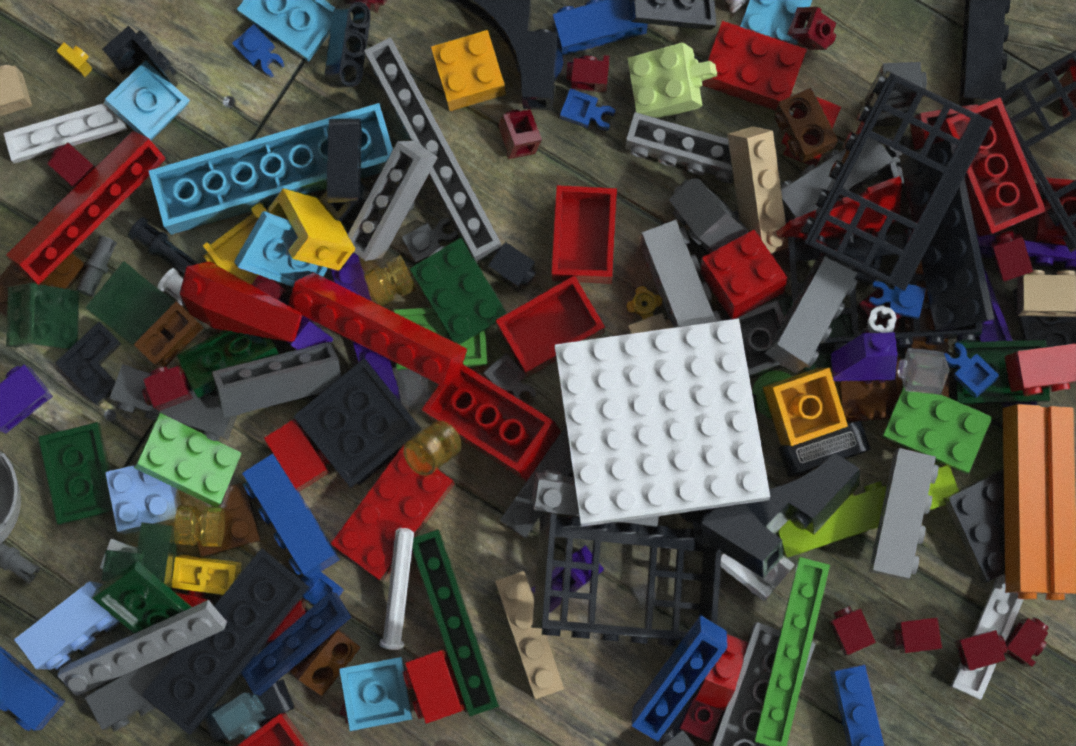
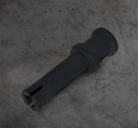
M141 217L128 233L130 240L138 241L148 249L147 252L151 256L158 255L183 275H185L187 266L198 264L173 245L165 232L160 233L149 225L148 219L145 217Z

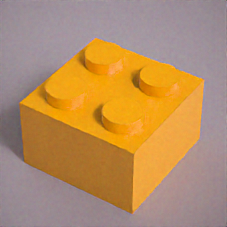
M488 30L431 46L449 111L506 95L505 84Z
M816 368L763 387L781 445L794 446L848 427L830 368Z

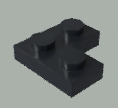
M98 321L55 363L99 407L111 395L116 382L100 364L122 343Z

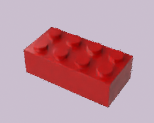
M1000 97L970 109V111L993 121L964 177L973 221L979 237L993 234L1046 211ZM960 113L944 120L939 130L960 140L971 118Z
M462 365L459 376L444 386L438 385L422 408V411L431 421L526 482L561 433V430L552 419L465 365Z
M403 445L330 544L383 582L391 572L396 530L398 528H408L414 532L413 538H415L455 483L418 454Z

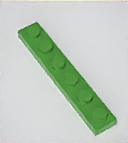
M802 557L798 558L754 742L769 746H787L827 581L829 564Z

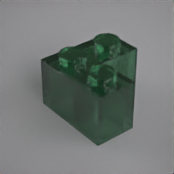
M141 522L137 553L106 550L101 581L108 582L138 561L171 589L179 528Z

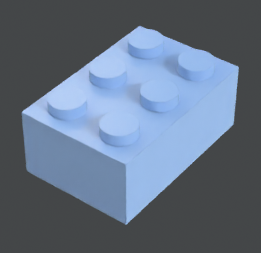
M89 581L14 639L36 669L52 670L55 668L59 670L72 660L70 655L78 649L84 651L96 642L95 636L102 630L108 632L120 623V621L92 599L95 590L102 586V583Z

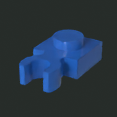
M254 24L232 43L253 67L261 62L265 75L270 78L274 76L268 68L270 63L277 62L282 68L285 66L278 54L270 53L275 48L274 44Z
M570 88L560 113V118L588 128L590 121H593L599 129L608 131L610 124L603 122L601 117L605 114L614 116L616 110L611 106L596 107L598 98Z
M876 281L873 283L872 288L880 289L883 292V296L879 299L870 297L869 303L871 305L882 306L887 303L890 304V308L896 315L919 319L926 288L908 284L905 291L896 286L892 290L883 282Z
M957 342L954 345V350L960 357L953 359L945 353L942 360L946 366L958 369L954 373V378L976 399L998 379L999 374L978 354L969 359L966 348Z
M322 572L311 579H308L305 575L300 578L311 587L303 598L313 606L331 591L337 593L338 596L344 591L341 586Z

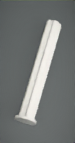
M398 528L395 532L384 636L379 643L381 647L389 650H399L404 647V642L401 639L414 532L408 528Z

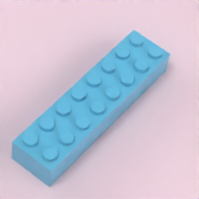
M377 103L149 170L165 229L172 235L250 212L251 208L259 202L264 207L270 206L283 188L305 195L327 189L329 119H361V179L381 173L391 155L393 147L380 104Z

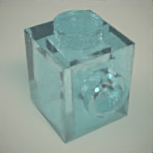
M249 692L242 693L212 715L230 741L235 740L242 734L247 738L261 728L259 722L265 719L262 714L265 708L255 694L250 696Z

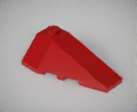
M898 176L868 187L866 192L859 194V196L900 215L902 180ZM848 197L842 198L834 204L829 215L850 224L860 203ZM866 206L856 228L873 235L874 232L880 231L887 216ZM816 210L790 220L776 231L778 237L794 236V238H802L804 234L800 233L801 228L808 216L813 218ZM893 219L891 225H893L897 221ZM826 220L819 236L842 239L846 230ZM889 226V228H888L886 234H888L889 232H891L890 226Z
M210 261L186 267L179 294L190 315L215 329L288 342L295 341L302 313Z

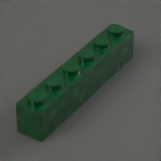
M437 529L413 538L412 549L469 717L499 707L500 703L441 531Z

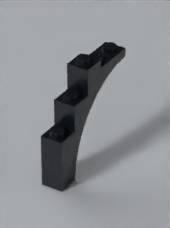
M445 0L460 5L479 16L498 33L508 46L520 74L523 109L553 111L558 35L546 29L530 31L531 0Z
M752 393L755 413L757 415V395ZM746 504L707 509L709 511L706 512L701 521L703 540L760 577L765 578L783 557L782 539L766 528L749 510Z
M834 453L818 468L803 477L769 489L770 500L746 503V505L757 519L774 534L790 519L797 528L801 530L806 529L815 535L860 485V468ZM704 509L680 513L687 522H693L696 540L706 548L710 546L719 553L718 549L703 540L701 521L709 510Z

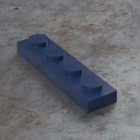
M332 591L328 593L252 659L242 672V675L253 694L261 696L352 618L337 593Z

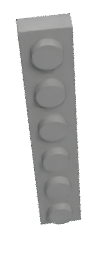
M207 600L61 667L57 676L78 696L223 631L227 621L211 602Z

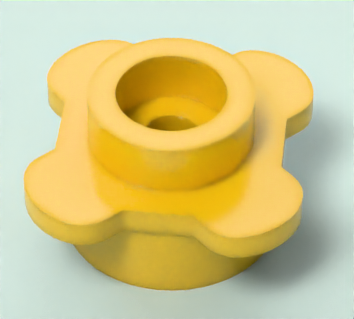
M644 286L636 288L633 300L627 303V310L630 313H637L642 317V320L654 316L653 312L657 307L661 306L662 298L659 295H654ZM646 301L647 306H642L641 303Z

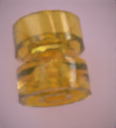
M401 255L386 261L384 268L377 265L362 272L377 304L380 306L393 302L397 294L403 297L417 290Z
M436 421L425 428L422 433L407 441L403 452L405 460L413 471L427 476L455 457L461 451L462 444L459 434L452 425L445 421Z
M178 506L174 524L176 545L194 546L197 541H200L202 546L221 547L225 529V513L223 508L205 507L200 511L197 506Z

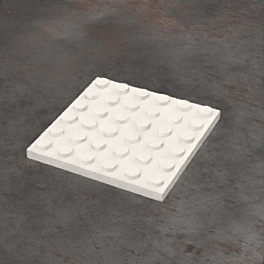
M739 319L555 344L581 527L770 500Z

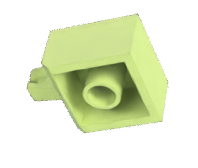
M683 42L627 58L636 113L657 119L702 107L699 87L702 86V81L717 76L716 65L711 61L698 63V60L694 58L693 49Z

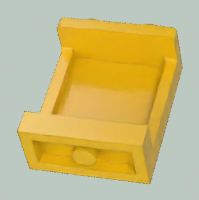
M283 188L268 208L270 214L288 219L298 237L288 250L292 259L339 271L355 251V247L342 223L335 219L319 198Z
M260 202L251 208L253 213L212 244L208 242L203 244L207 251L203 257L207 262L214 263L249 284L253 283L258 274L238 268L234 261L263 211L267 212Z

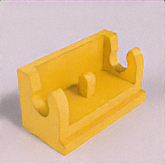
M182 554L175 557L171 588L224 595L237 579L242 563Z

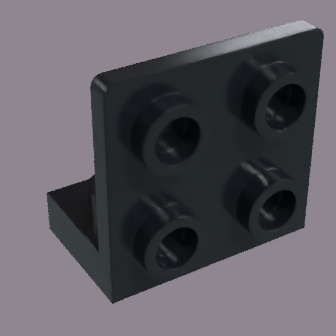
M128 25L102 48L103 52L121 74L135 69L141 62V58L145 56L174 87L178 85L174 78L177 72L171 66L170 61L162 52H158L154 48L152 42L141 30L135 33Z

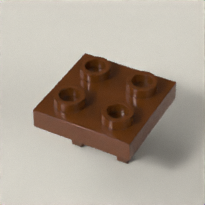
M897 357L895 380L840 381V403L846 422L890 418L903 387L902 360L900 357Z

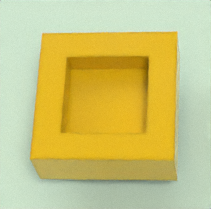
M64 42L56 50L64 61L84 77L92 71L93 68L86 61L89 56L78 46L75 45L72 49Z

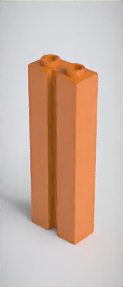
M1023 404L1003 408L1005 593H1017L1018 599H1037V594H1046V600H1065V594H1076L1074 410L1072 407H1040L1039 405Z

